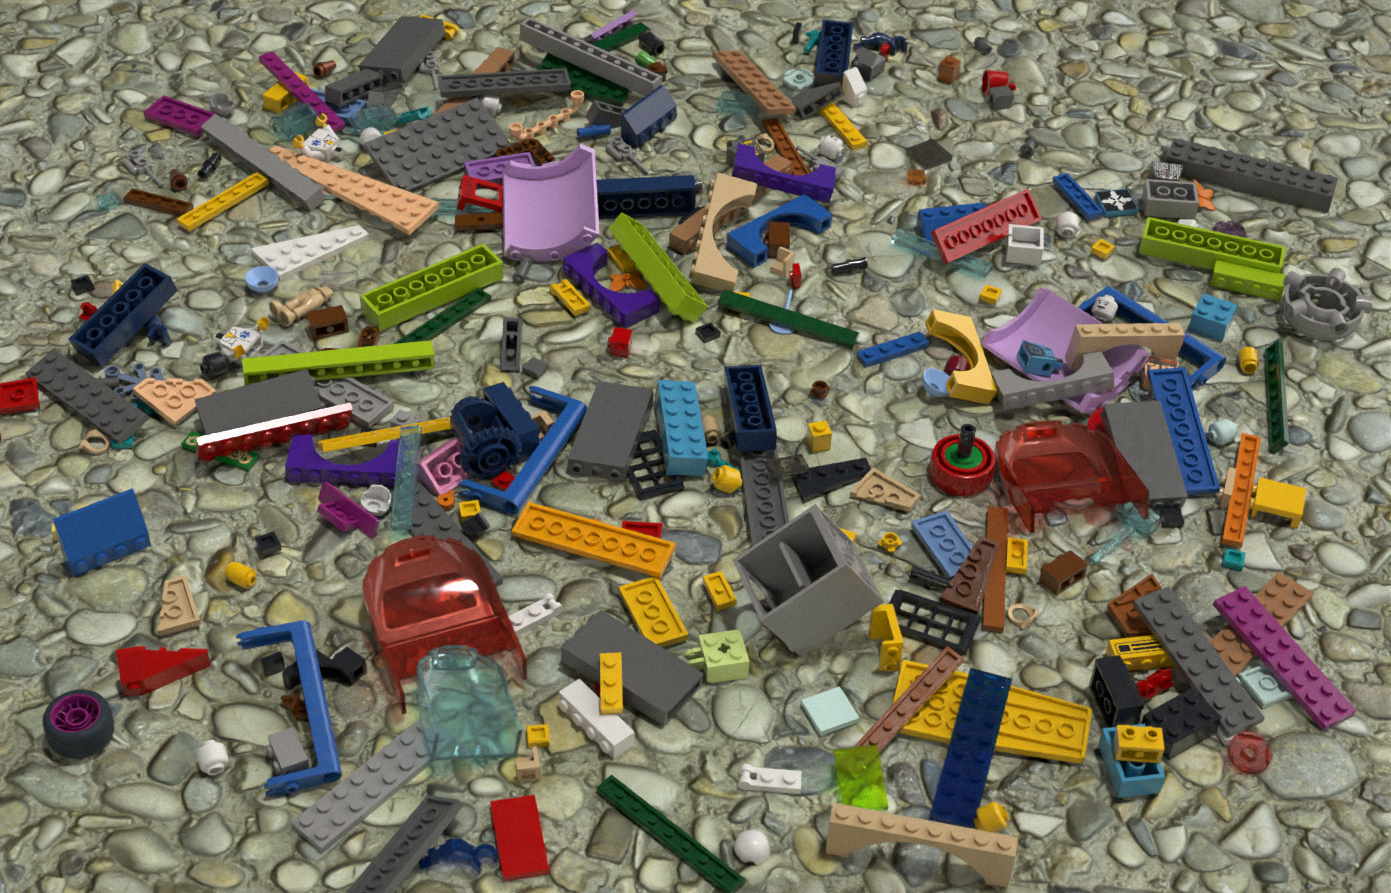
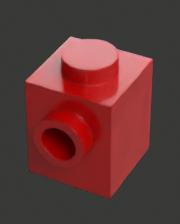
M614 327L612 337L608 338L607 347L610 348V355L629 357L632 346V329Z

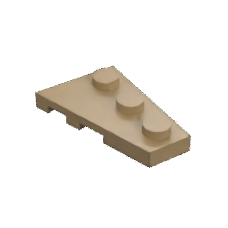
M186 575L166 580L158 635L163 636L201 625Z

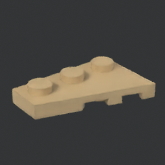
M872 468L850 491V497L910 512L921 500V494L875 468Z

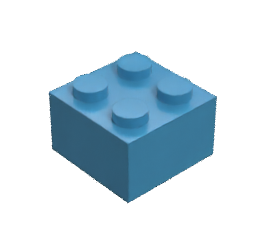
M1203 293L1192 313L1188 330L1223 342L1234 320L1238 305Z

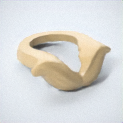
M767 133L761 134L754 139L757 143L767 140L771 144L769 149L762 148L765 154L771 153L774 150V141Z
M96 428L90 431L84 440L80 441L79 449L83 448L92 454H102L108 450L110 442L108 437ZM94 437H99L105 441V446L95 449L87 441Z
M1021 603L1014 604L1008 610V618L1013 624L1020 626L1021 629H1025L1032 624L1034 618L1038 617L1039 609L1035 610ZM1020 609L1025 611L1030 617L1024 621L1016 620L1012 616V612Z

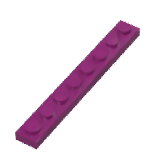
M273 51L259 56V62L315 118L317 116L320 118L322 113L327 116L325 123L332 128L334 133L345 129V123Z

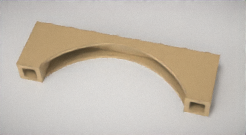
M717 173L716 179L712 178L710 189L713 190H709L707 197L710 203H706L704 213H707V215H703L701 222L704 228H700L698 237L701 240H697L695 250H698V253H694L692 262L695 265L691 266L689 275H692L691 283L722 292L724 289L733 291L738 270L734 269L720 254L714 242L712 227L725 213L744 206L751 207L757 183Z
M833 803L825 853L848 858L850 853L874 844L887 842L922 844L943 850L963 860L985 879V884L1008 888L1016 857L1018 837Z

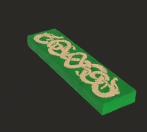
M191 431L182 441V448L196 452L197 438L205 435ZM242 450L235 451L231 456L224 457L220 455L214 459L250 471L259 460V454L252 451L242 452Z

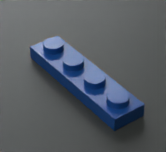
M1068 173L1053 177L1052 183L1088 221L1103 216L1104 211Z
M919 331L859 350L856 357L867 368L929 348V341Z

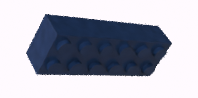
M823 20L814 88L837 82L842 87L843 74L849 69L853 22Z
M694 175L596 180L598 219H616L621 212L630 218L686 215L695 209L696 184Z
M144 263L68 339L75 351L103 367L178 291L173 280L165 273Z
M724 366L723 385L737 452L776 450L777 429L762 366Z

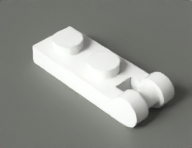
M548 593L542 600L504 618L503 624L515 638L560 615L564 607L559 602H556L553 594Z
M742 764L739 768L741 777L738 780V787L742 790L800 794L802 771L752 767L749 764Z

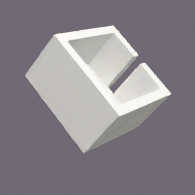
M1009 224L1006 238V262L1041 266L1044 250V228Z

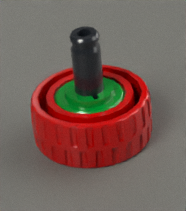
M964 424L961 426L960 434L947 436L936 443L932 450L929 470L933 482L943 491L958 496H971L981 493L991 484L996 458L991 447L983 440L975 437L976 428L971 424Z

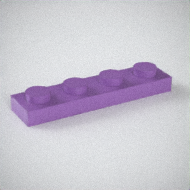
M635 10L628 12L583 38L584 41L587 43L599 41L601 35L606 37L612 33V29L616 31L623 27V23L627 25L632 22V18L637 13Z

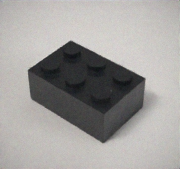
M1120 655L1096 659L1089 688L1107 728L1117 727V725H1138L1142 709H1144V700L1136 690V683L1129 675L1127 664L1123 663Z
M1190 688L1144 714L1141 724H1145L1146 727L1162 728L1163 756L1170 760L1217 733L1222 716L1193 688Z

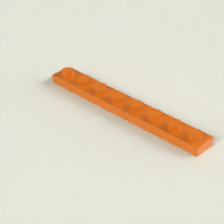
M1246 433L1241 435L1235 465L1236 474L1233 491L1228 504L1221 544L1237 548L1242 547L1261 441L1259 436Z

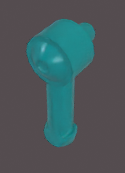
M812 30L806 33L810 40L804 47L805 53H810L815 42L818 43L820 41L821 31Z
M716 448L708 451L707 465L711 467L728 465L735 468L721 459V453Z

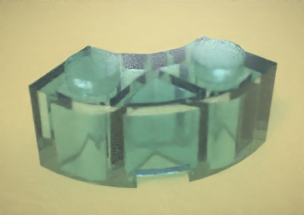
M375 105L373 108L358 110L348 120L353 129L361 134L363 130L369 127L390 131L399 119L392 108Z

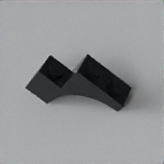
M347 646L341 652L336 653L332 659L316 649L322 678L338 679L353 685L367 673L365 658ZM297 661L286 667L282 672L284 687L290 691L301 684Z

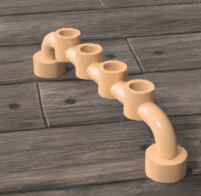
M579 90L571 92V101L574 103L572 107L562 109L561 113L557 115H550L548 120L537 122L533 128L524 129V133L522 124L512 123L509 126L510 134L518 141L534 139V134L536 133L538 135L546 134L547 127L557 128L558 121L560 120L562 122H569L570 115L576 112L580 103L584 101V93Z

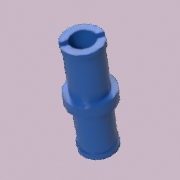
M609 124L601 126L591 125L590 127L577 128L576 132L578 139L586 137L596 138L601 135H610L611 128Z

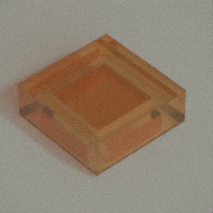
M924 169L907 170L909 185L926 184Z

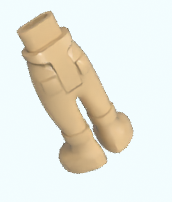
M327 286L322 288L316 287L299 294L283 306L279 301L272 300L269 302V309L277 322L281 321L282 326L288 327L293 324L294 320H299L307 312L318 309L327 302L328 298L333 296V291Z

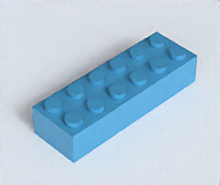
M658 380L655 403L666 475L705 476L708 454L695 382Z

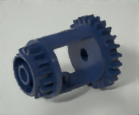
M470 396L457 402L453 410H451L450 428L461 446L462 453L459 454V462L463 471L469 477L473 476L474 479L479 476L480 480H483L486 476L490 480L492 475L497 477L498 473H502L505 469L511 470L510 465H516L515 459L521 458L519 454L522 453V444L518 435L513 430L510 431L508 427H503L494 405L484 398L480 399L478 396Z

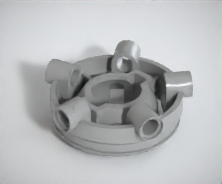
M1340 268L1332 269L1329 275L1306 274L1301 276L1294 271H1290L1283 281V284L1287 287L1282 300V313L1288 324L1305 336L1319 340H1338L1355 332L1362 321L1364 313L1370 314L1373 298L1363 297L1353 285L1344 281L1346 274ZM1315 294L1321 295L1319 307L1312 303Z

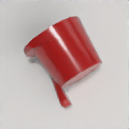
M987 69L983 72L982 91L984 95H989V90L993 87L1008 86L1011 91L1016 90V85L1009 83L1007 72Z

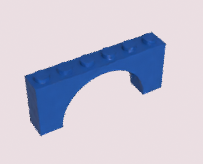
M803 194L727 233V248L755 268L767 262L768 247L761 241V237L765 234V229H769V222L790 223V226L804 227L820 234L831 228L832 214L810 197Z

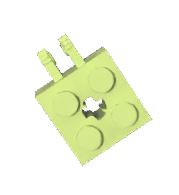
M740 629L699 635L698 648L688 649L684 653L685 659L690 660L688 662L689 665L697 670L704 669L706 680L709 683L748 678L750 661Z

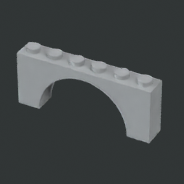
M1099 350L1082 354L1083 364L1081 368L1072 375L1062 379L1032 381L1015 375L1010 369L992 372V378L997 388L996 395L1004 411L1084 395L1086 393L1114 389V372Z

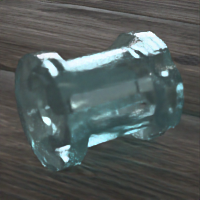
M114 190L102 196L96 195L101 210H104L107 206L119 205Z

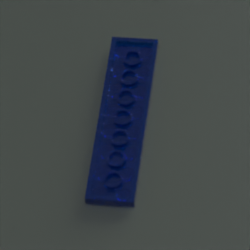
M970 668L929 819L949 825L974 829V819L977 818L976 811L980 808L1012 678Z

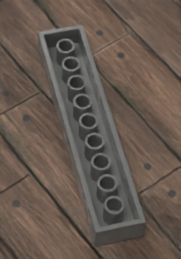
M1173 138L1165 162L1183 165L1181 177L1327 213L1329 212L1338 178L1332 175L1308 171L1299 167L1283 165L1282 163H1275Z

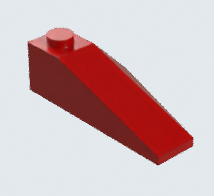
M136 646L116 650L124 697L147 694L211 666L208 649L180 648L178 651H167L166 647H159L158 650H146V646Z

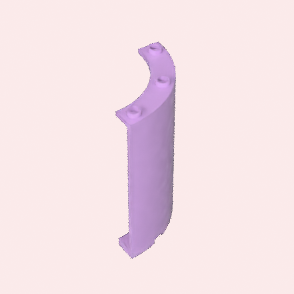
M579 144L576 149L565 156L564 160L545 163L538 167H532V164L509 161L503 170L504 257L521 261L523 257H529L532 262L559 260L586 248L599 236L595 149Z
M1040 287L1035 292L1032 301L1015 319H1012L1008 324L1000 328L989 329L983 336L981 346L1034 381H1053L1065 378L1078 371L1070 370L1065 360L1075 325L1103 323L1050 289ZM1026 340L1051 348L1056 358L1063 359L1062 368L1060 370L1053 369L1050 376L1025 373L1016 356L1022 341ZM1134 344L1117 346L1103 352V356L1114 372V389L1086 393L1062 400L1082 413L1094 412L1097 406L1103 407L1104 404H1108L1130 384L1129 378L1133 373H1139L1151 354Z

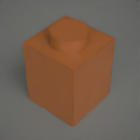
M946 56L940 63L938 79L952 84L959 77L961 61L954 57Z

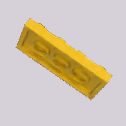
M653 576L619 586V594L641 635L660 647L688 640V632L659 578Z

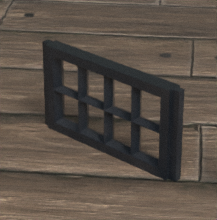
M655 429L642 432L637 447L639 451L634 453V457L642 456L644 463L630 465L628 469V477L639 499L644 500L685 489L680 475H671L674 481L663 484L659 483L657 477L666 475V470L654 473L651 466L664 463L661 439ZM653 440L656 447L642 450L639 443ZM659 451L662 457L648 461L645 455ZM645 467L648 468L650 474L636 477L633 471ZM649 479L654 480L656 486L642 489L639 483Z
M895 589L889 604H893L896 615L900 614L909 617L906 627L899 625L902 636L941 649H945L948 646L959 655L967 654L981 622V617H978L976 614L901 589ZM903 600L916 604L912 613L900 609ZM920 606L933 610L930 618L917 615ZM937 612L950 616L947 624L934 621ZM954 618L967 621L964 630L951 626ZM914 620L926 623L923 632L910 628ZM931 625L944 629L940 638L928 634ZM948 631L961 635L958 644L945 640Z

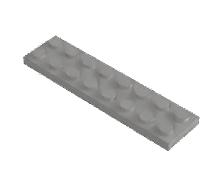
M281 340L260 357L305 352ZM351 377L315 381L316 387L314 388H318L320 391V401H324L325 404L331 407L351 403L353 409L351 418L368 428L395 407L394 401Z
M423 715L291 822L292 828L321 853H324L456 744L455 738L427 716Z

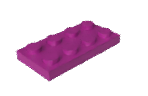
M165 95L143 112L145 118L195 136H199L204 132L201 126L216 114Z

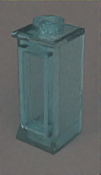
M722 91L721 97L717 98V106L720 107L719 113L722 111L758 117L759 107L746 93Z

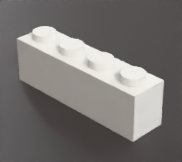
M580 679L559 691L558 704L560 709L564 713L567 712L572 717L574 723L577 726H581L586 731L588 737L600 745L604 753H608L615 759L634 746L635 732L617 714H601V699Z

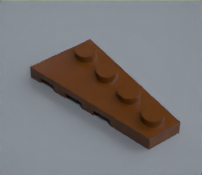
M980 536L939 598V601L977 615L1000 543Z

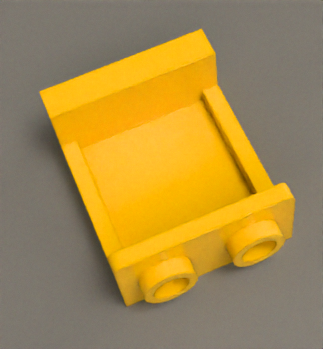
M1259 477L1257 485L1253 484L1251 495L1254 498L1251 497L1249 509H1252L1251 517H1255L1257 511L1291 518L1290 527L1298 529L1303 515L1306 488Z
M893 604L879 605L871 610L868 631L870 639H883L878 669L880 672L899 670L904 642Z

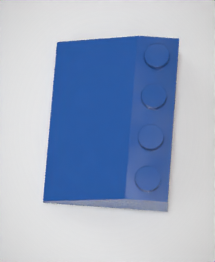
M133 488L53 519L64 562L73 577L151 546L148 530Z

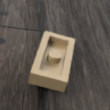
M1229 467L1227 474H1222L1220 485H1223V487H1220L1217 498L1221 499L1219 507L1226 509L1228 507L1235 480V468Z

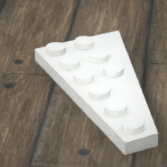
M358 225L251 248V253L264 266L274 268L278 272L279 280L281 281L370 238L369 233Z

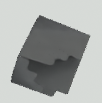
M864 47L854 50L857 54L851 62L852 66L850 69L857 67L863 79L869 81L884 72L886 58Z

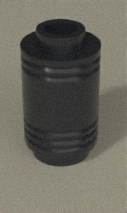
M645 30L640 33L639 43L652 54L659 55L664 51V42L651 31Z

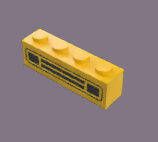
M1154 635L1109 640L1105 653L1107 657L1120 655L1123 663L1127 664L1128 671L1176 666Z

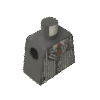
M1151 161L1148 174L1149 179L1180 181L1183 165Z

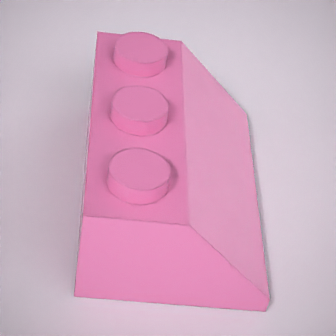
M456 436L410 467L419 482L437 496L449 492L459 482H463L464 479L466 480L469 477L463 471L459 462V454L462 451Z

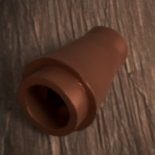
M333 60L316 63L313 67V73L318 78H324L332 70L336 69V63Z
M177 169L171 170L169 175L172 187L177 190L185 189L188 184L187 177Z

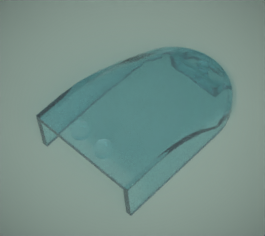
M449 645L428 651V655L421 658L418 662L416 684L422 732L430 761L517 757L523 729L499 664L492 657L488 656L486 658L478 654L477 649L466 646Z

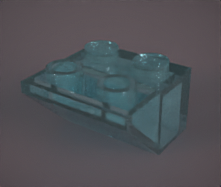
M298 103L271 116L273 122L289 140L295 138L296 135H301L317 127L315 123L317 112L309 103Z

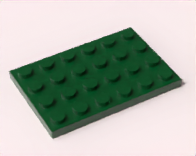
M548 52L537 69L566 68L571 83V90L564 92L571 94V92L579 90L584 93L586 98L623 107L632 91Z

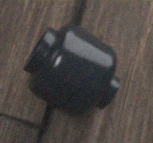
M220 352L203 356L202 363H200L201 372L211 379L225 375L230 368L227 356Z

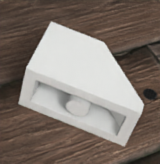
M857 67L845 71L842 84L844 95L841 99L855 108L866 102L867 88Z

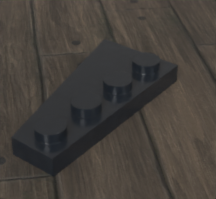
M860 458L793 470L792 477L803 503H806L814 496L821 497L829 490L834 489L836 491L841 489L844 484L849 483L851 485L861 481L871 470L867 458Z

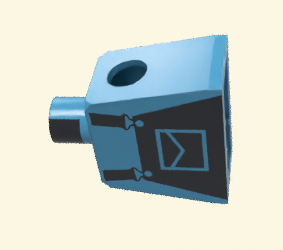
M1026 340L1022 341L1016 355L1025 373L1050 376L1053 369L1060 370L1063 366V359L1056 358L1051 348Z

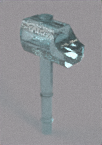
M1121 501L1115 508L1114 517L1124 523L1126 527L1116 534L1113 539H1110V542L1103 548L1096 551V554L1089 559L1090 563L1093 565L1098 563L1134 532H1137L1144 538L1149 537L1159 527L1161 517L1155 514L1152 509L1146 508L1139 502Z

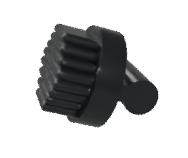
M481 512L477 513L474 517H468L460 525L471 541L481 537L484 534L483 532L490 528L489 523Z

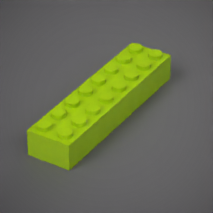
M621 212L608 228L612 232V238L620 243L619 247L623 251L628 253L627 257L636 264L635 268L644 274L643 278L652 284V290L660 295L659 299L663 303L668 305L667 309L673 315L678 314L685 321L689 320L695 323L708 306L646 227Z
M1148 217L1139 254L1214 270L1217 259L1281 273L1286 247Z
M484 243L361 294V312L379 331L385 330L471 293L478 287L482 288L503 279V262Z

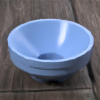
M269 266L252 268L245 276L247 286L253 291L262 293L272 290L278 284L279 279L278 272Z
M926 369L921 377V382L928 395L931 397H946L949 395L945 385L949 376L939 369Z

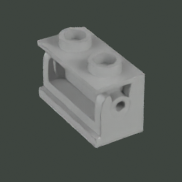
M294 727L268 735L269 745H266L269 757H274L275 759L273 766L277 775H286L309 769L307 756Z

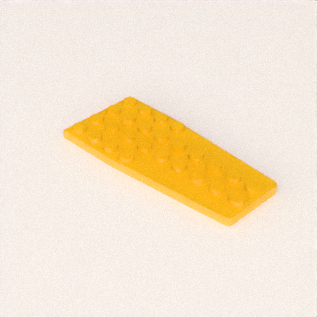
M903 660L893 704L929 665ZM955 671L899 733L952 745L1081 764L1084 762L1092 710L1089 707Z

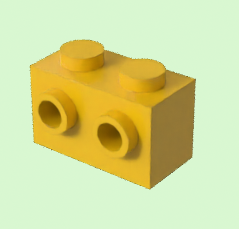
M1117 725L1113 738L1115 760L1161 762L1164 753L1162 728Z

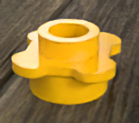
M888 532L883 535V539L878 541V545L884 547L888 552H894L895 548L902 545V541L897 534Z

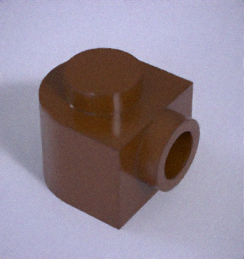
M653 62L648 66L649 71L662 76V82L666 81V74L668 73L666 65H662L661 62Z

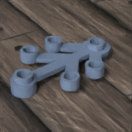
M137 363L133 366L134 373L139 378L120 373L118 366L111 365L106 367L104 370L106 378L119 377V381L132 384L125 387H117L114 389V392L125 398L126 393L133 392L135 386L148 378L143 363ZM156 367L150 370L151 378L166 381L162 378L160 368ZM133 393L130 395L132 403H137V401L141 400Z

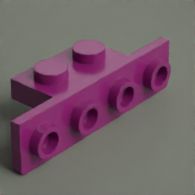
M327 481L323 482L318 499L324 503L318 505L317 512L343 532L358 528L369 537L374 538L379 520Z

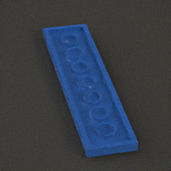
M1186 368L1148 370L1147 375L1154 401L1161 402L1187 495L1218 493L1220 486Z

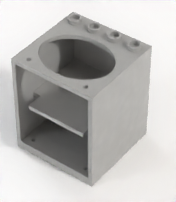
M816 504L733 559L761 622L785 642L792 653L795 651L800 657L884 602L853 541ZM749 579L760 589L765 601L772 608V611L766 614L758 601Z

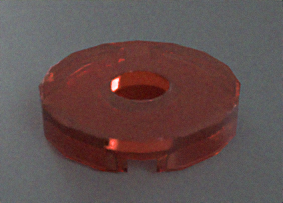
M1241 732L1230 741L1227 751L1230 761L1237 769L1247 774H1258L1265 771L1272 761L1273 753L1271 746L1257 733ZM1249 748L1253 750L1255 756H1249L1246 753L1245 749Z

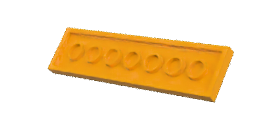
M531 502L527 503L511 531L512 536L657 578H661L676 549V543Z

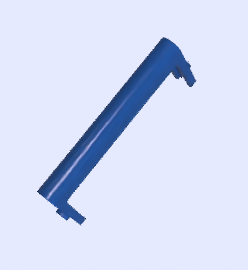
M1107 286L1078 306L1079 309L1092 316L1091 309L1096 298L1109 295L1115 298L1114 301L1118 305L1115 314L1131 324L1170 323L1111 286ZM1184 332L1185 338L1179 354L1200 366L1197 371L1188 377L1193 392L1199 386L1205 385L1207 380L1224 367L1226 357Z
M530 386V392L536 394L529 396L531 399L530 403L560 413L559 417L506 491H500L464 479L458 485L470 491H460L458 494L472 501L479 500L480 504L500 511L517 514L583 420L587 406L579 400L537 386Z
M302 620L271 627H259L256 630L237 634L236 638L241 640L237 642V645L242 646L243 650L292 642L317 758V767L267 779L268 783L264 785V788L269 790L265 792L266 795H277L286 792L295 793L299 789L339 780L342 777V770L311 624L308 621Z

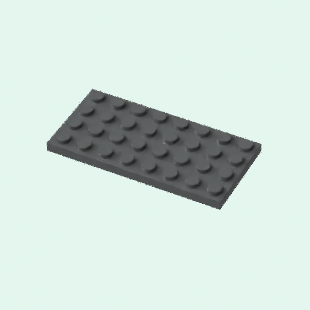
M475 98L365 142L363 147L389 185L413 192L464 171V162L495 158V153L498 149L510 146L511 143L480 100Z

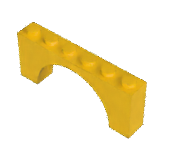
M932 309L925 321L928 334L939 337L953 345L970 364L969 371H953L945 385L949 397L989 404L996 396L997 388L995 387L971 317Z

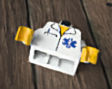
M322 113L320 118L317 116L315 123L317 126H322L323 129H317L306 141H304L301 135H296L292 141V146L300 148L303 155L309 158L329 163L335 156L343 158L345 149L340 147L339 137L325 123L327 116Z
M262 317L257 321V325L252 328L233 327L226 335L218 333L215 337V343L220 344L221 353L227 356L229 363L234 362L242 366L243 358H253L263 347L262 332L267 330L270 322L266 317Z

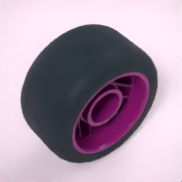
M72 690L59 695L47 706L43 715V729L49 746L57 754L66 758H85L98 753L110 742L114 733V719L107 700L91 690Z

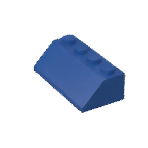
M983 202L918 210L916 226L925 246H936L930 233L931 231L979 211L986 206Z

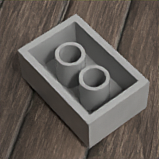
M1145 179L1142 191L1144 216L1195 219L1199 206L1196 183Z

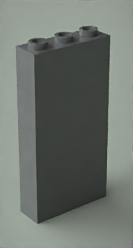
M401 16L359 64L360 72L370 69L383 74V81L404 83L446 33L443 19Z
M307 369L194 399L205 436L326 408L324 401L320 402L321 395L319 389L314 388L316 387L314 376H310Z
M598 381L568 456L569 472L625 481L629 466L634 458V453L637 450L640 436L644 431L654 403L653 389Z
M1144 401L1104 404L1100 416L1105 434L1108 436L1115 465L1123 481L1121 483V494L1126 511L1138 512L1148 509L1160 510L1161 508L1183 507L1188 495L1161 402Z
M600 610L596 615H592L587 624L582 628H578L574 636L570 640H566L561 646V661L599 685L600 653L621 652L623 701L662 726H665L702 687L704 673L603 610Z

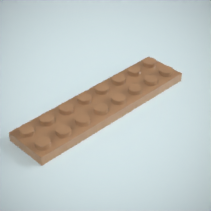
M713 51L712 58L766 115L795 114L796 108L758 70L742 51Z
M1278 572L1255 597L1284 628L1311 600L1314 592ZM1229 623L1210 641L1235 677L1257 656Z

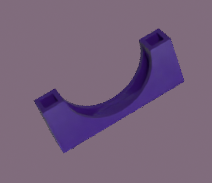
M738 143L731 176L757 183L758 186L798 196L805 194L811 199L830 203L834 190L836 167L820 164L818 169L810 174L789 175L773 170L762 163L755 153V147Z
M598 242L563 257V273L570 277L576 285L583 289L585 294H588L596 304H599L607 314H610L624 328H628L660 312V299L650 289L637 293H620L605 288L595 279L596 273L608 265V251Z
M293 434L285 465L287 481L323 483L327 481L333 484L382 485L404 488L411 458L410 440H390L386 450L378 457L361 464L342 465L330 462L316 452L313 435Z

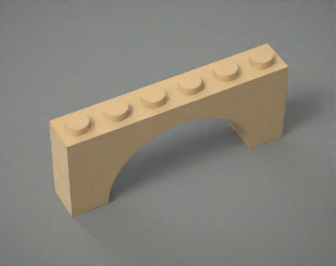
M1180 323L1075 325L1065 360L1070 370H1079L1083 364L1082 354L1099 350L1103 353L1117 346L1134 344L1150 349V356L1176 361L1185 338V333Z

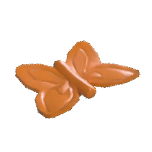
M1193 180L1197 186L1199 207H1206L1208 210L1214 211L1215 207L1210 202L1214 192L1209 189H1203L1196 180Z
M639 272L610 275L613 280L610 285V290L618 292L624 288V285H626V288H629L631 285L638 290L646 288L645 282L639 278Z

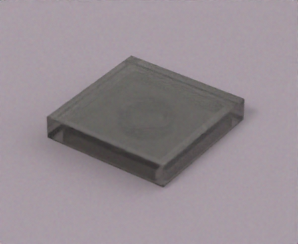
M933 138L906 148V154L925 170L952 160V155Z

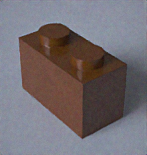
M769 222V229H765V239H768L765 240V246L768 247V257L777 258L779 247L790 250V223Z
M342 305L306 313L308 328L313 340L349 332L348 319Z
M1069 550L1065 554H1060L1052 562L1042 566L1039 582L1057 596L1085 578L1088 564L1072 550Z

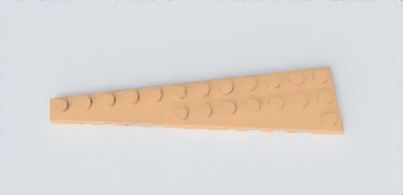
M275 145L269 150L272 154L276 153L282 161H287L293 169L297 168L303 176L307 175L313 183L320 184L323 189L361 210L369 211L370 215L374 217H381L383 222L392 223L396 229L408 235L414 232L440 208L437 201L320 160L309 158Z

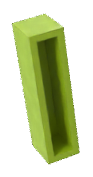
M1216 259L1210 286L1280 301L1285 287L1283 281L1286 275Z

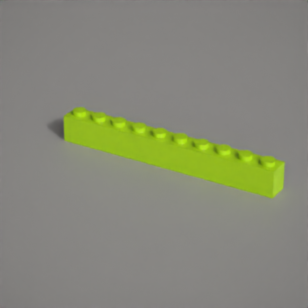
M420 341L243 358L242 366L244 384L246 386L306 369L310 376H314L315 381L435 369V357L432 342Z

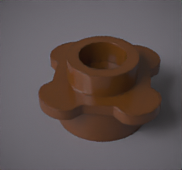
M815 381L809 394L819 398H826L830 386L824 381Z

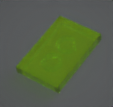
M870 745L833 749L841 803L875 811L888 810L889 806L878 746Z

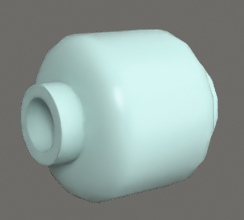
M1221 419L1210 424L1207 435L1210 441L1221 446L1235 440L1237 427L1229 419Z

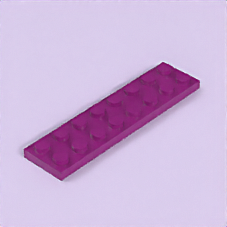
M1246 586L1228 593L1213 602L1212 605L1323 731L1355 714L1357 710Z

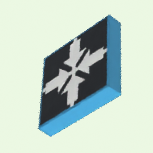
M1128 189L1095 192V198L1100 208L1104 211L1105 217L1135 215L1138 213V208Z

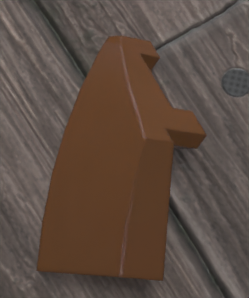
M281 695L282 702L297 721L309 722L305 700H301L299 695Z

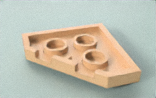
M146 378L133 388V394L172 425L176 426L197 410L194 399L216 394V390L202 379L182 381V379L167 378L166 381L155 380V378Z

